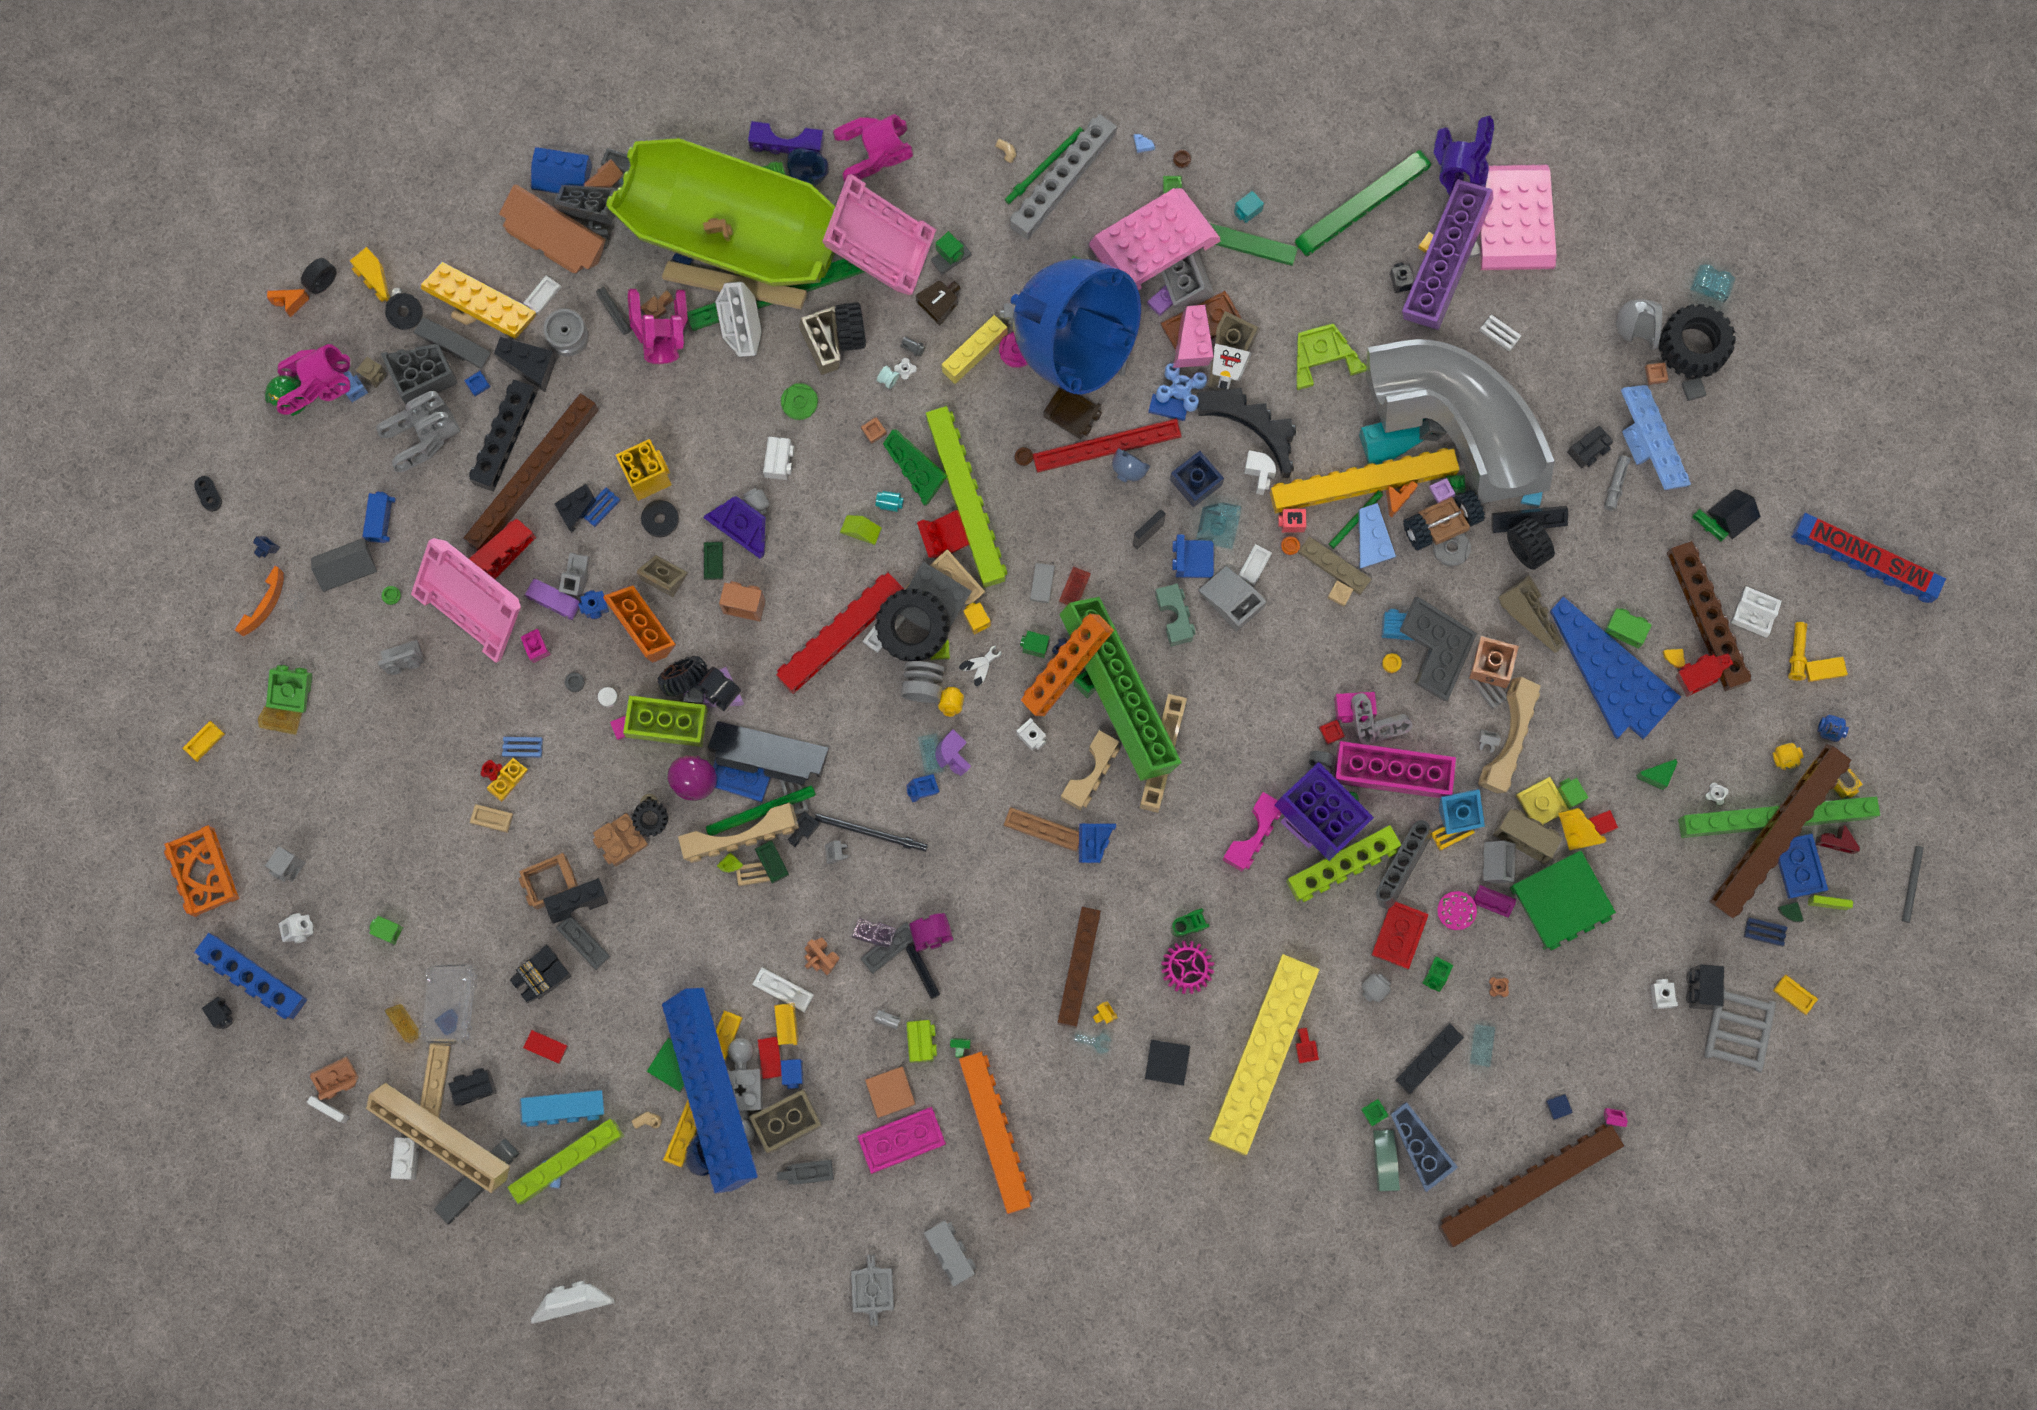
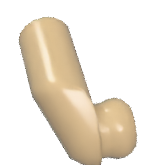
M998 139L996 147L1005 151L1004 160L1012 163L1014 158H1016L1014 146Z

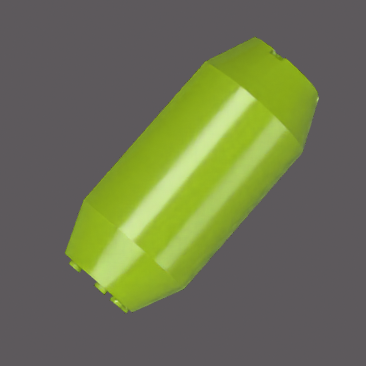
M680 138L636 141L633 147L629 148L627 158L631 165L630 169L624 174L622 187H619L617 191L613 192L612 196L608 197L606 206L641 241L773 287L818 283L826 275L835 252L825 247L822 241L835 206L810 183ZM712 218L725 219L732 227L733 235H730L731 241H726L723 232L707 235L703 223L708 222Z

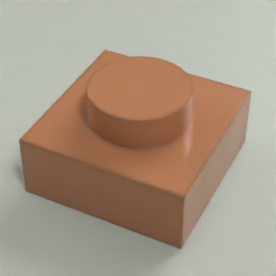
M1665 362L1645 366L1648 385L1666 383L1669 380Z
M877 417L861 426V430L871 444L887 435L886 430Z

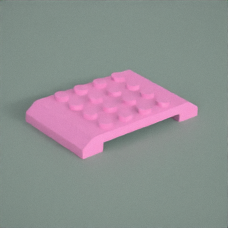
M1489 166L1486 188L1493 190L1494 199L1480 230L1481 270L1554 269L1556 266V243L1549 166Z
M847 175L822 242L825 247L895 291L912 295L936 229L924 221L918 222L866 188V183L854 175Z
M1176 188L1096 234L1089 243V247L1100 263L1108 264L1129 274L1138 290L1142 289L1141 284L1200 248L1204 250L1209 249L1220 242V237L1182 188Z
M431 539L428 541L411 595L425 606L429 603L434 605L484 646L482 650L484 654L495 663L499 662L502 659L521 608L519 599L447 541Z

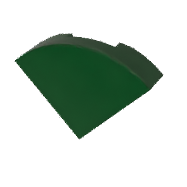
M1798 902L1777 907L1780 914L1792 922L1804 921Z

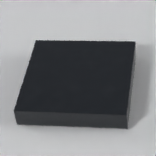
M1162 509L1134 533L1133 546L1137 550L1164 525L1166 513Z
M1151 1039L1145 1079L1184 1086L1190 1046Z

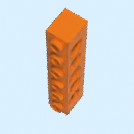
M1087 615L1082 620L1080 627L1072 632L1068 642L1060 647L1059 653L1055 658L1048 662L1047 668L1036 677L1034 684L1024 692V696L1021 699L1024 705L1035 716H1045L1112 634L1114 629L1100 615Z

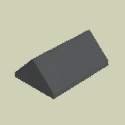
M364 538L311 557V569L323 592L377 572L367 541Z

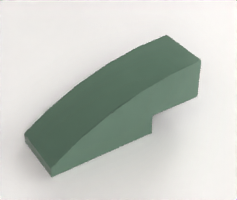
M1373 1131L1377 1192L1400 1191L1394 1131Z

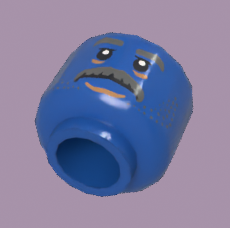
M1829 714L1825 718H1821L1817 732H1820L1821 738L1839 742L1842 737L1846 738L1849 727H1846L1845 719Z

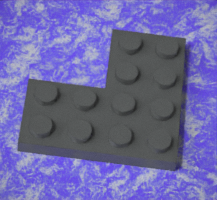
M1414 597L1400 632L1429 649L1414 683L1441 700L1448 701L1477 633L1423 599Z

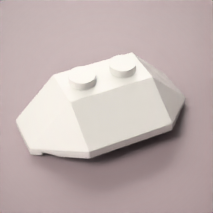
M743 282L725 283L715 301L722 337L736 351L739 357L755 356L762 332L755 295Z
M580 1281L572 1283V1288L565 1289L564 1286L553 1288V1293L547 1294L531 1318V1323H538L615 1302L612 1297L598 1288Z

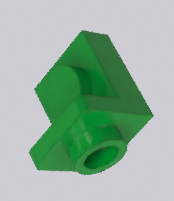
M1435 956L1422 983L1430 989L1440 992L1447 982L1453 965Z

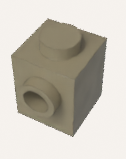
M366 357L356 370L361 379L375 388L378 387L387 375L384 368L369 357Z

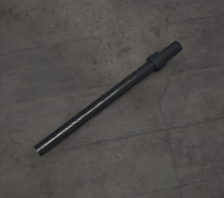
M818 813L815 816V820L818 822L903 845V848L911 850V848L926 852L928 844L914 841V838L907 836L903 838Z

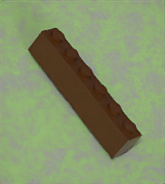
M1081 908L1057 1025L1077 1029L1101 910Z

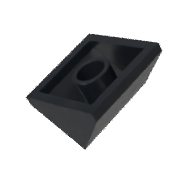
M1738 489L1733 490L1707 511L1717 521L1719 526L1729 533L1728 536L1732 540L1761 517L1754 497Z

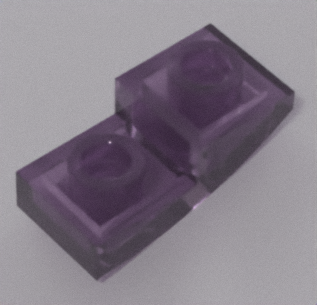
M859 918L852 938L879 946L890 947L896 928L880 922L875 924Z

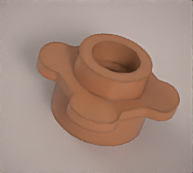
M1492 977L1489 980L1491 984L1489 994L1492 997L1497 995L1507 997L1509 995V980L1507 978L1496 979Z

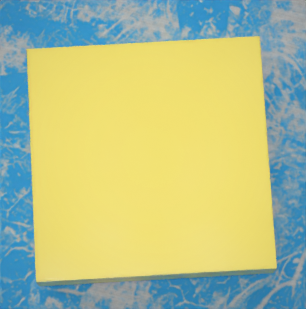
M1550 777L1516 794L1530 820L1536 819L1542 825L1559 817L1558 813L1569 810Z

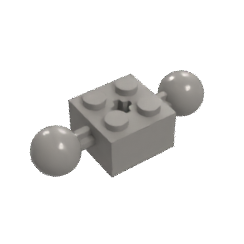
M738 1038L733 1040L728 1047V1056L735 1063V1071H728L749 1143L755 1136V1128L752 1122L748 1120V1112L763 1110L762 1070H747V1062L753 1055V1047L748 1040ZM742 1086L744 1089H746V1092H744L740 1097V1094L737 1093V1090H739Z

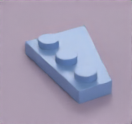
M1378 503L1359 509V569L1395 558L1396 555Z

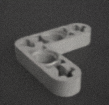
M1363 693L1356 694L1351 700L1356 735L1362 744H1371L1409 732L1412 728V722L1405 714L1374 722L1371 702L1367 695ZM1361 701H1363V702H1362V707H1363V709H1361L1360 706H1359ZM1362 716H1368L1365 722H1359ZM1389 726L1386 732H1380L1382 727ZM1364 729H1366V730L1368 731L1366 737H1364V736H1365V731H1364Z

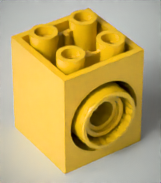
M650 439L616 454V458L638 501L672 485L668 477L670 471L660 450H655Z

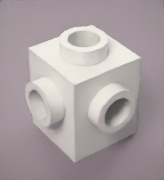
M293 914L279 923L283 942L295 941V943H301L313 934V924L310 921L309 915Z

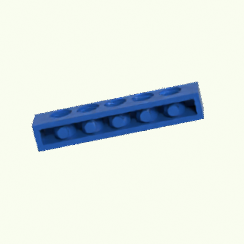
M211 933L206 935L194 951V953L199 955V961L206 965L210 963L215 966L213 969L215 972L222 976L224 974L228 975L231 983L237 987L240 985L245 987V992L253 998L258 996L262 999L260 1003L268 1008L274 1007L278 1010L276 1014L284 1019H287V1017L294 1019L308 1000ZM221 951L222 957L216 961V954ZM237 962L238 967L232 972L231 966ZM253 973L252 981L247 982L248 974ZM268 983L269 990L263 993L262 988ZM284 994L285 1000L283 1003L279 1004L278 998L280 995Z

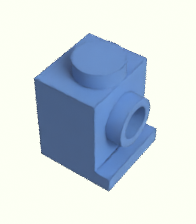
M350 371L343 372V375L350 380V391L346 395L352 403L368 393L357 375L353 377Z

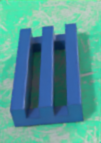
M607 487L595 498L596 502L588 509L584 517L594 527L621 501ZM608 494V496L589 514V516H587L588 513ZM613 498L614 500L593 521L592 518Z

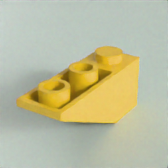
M366 247L350 260L353 265L352 271L358 277L362 276L365 279L363 281L370 290L373 288L376 291L375 295L381 302H387L390 296L383 266L377 257Z

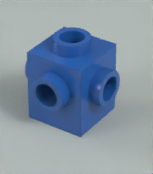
M588 591L584 593V596L580 597L581 603L578 604L581 614L585 613L587 618L597 619L602 617V614L609 612L607 602L603 598V591Z

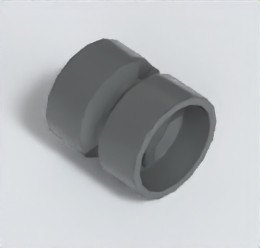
M1311 751L1309 757V764L1311 766L1308 767L1307 772L1319 762L1332 775L1330 768L1334 765L1335 756L1327 752Z

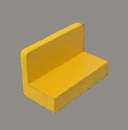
M795 1003L774 1005L778 1045H797L799 1041Z

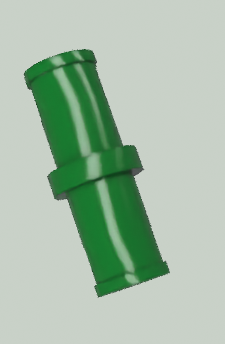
M1698 509L1691 517L1704 527V531H1709L1720 542L1729 534L1716 523L1715 519H1711L1701 509Z

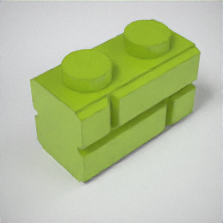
M930 1020L906 1022L909 1062L934 1061V1056H937V1046L932 1044V1036H936L935 1024L931 1025Z

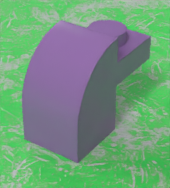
M953 729L939 742L936 747L935 756L941 768L948 764L955 774L962 776L971 767L958 754L967 742Z

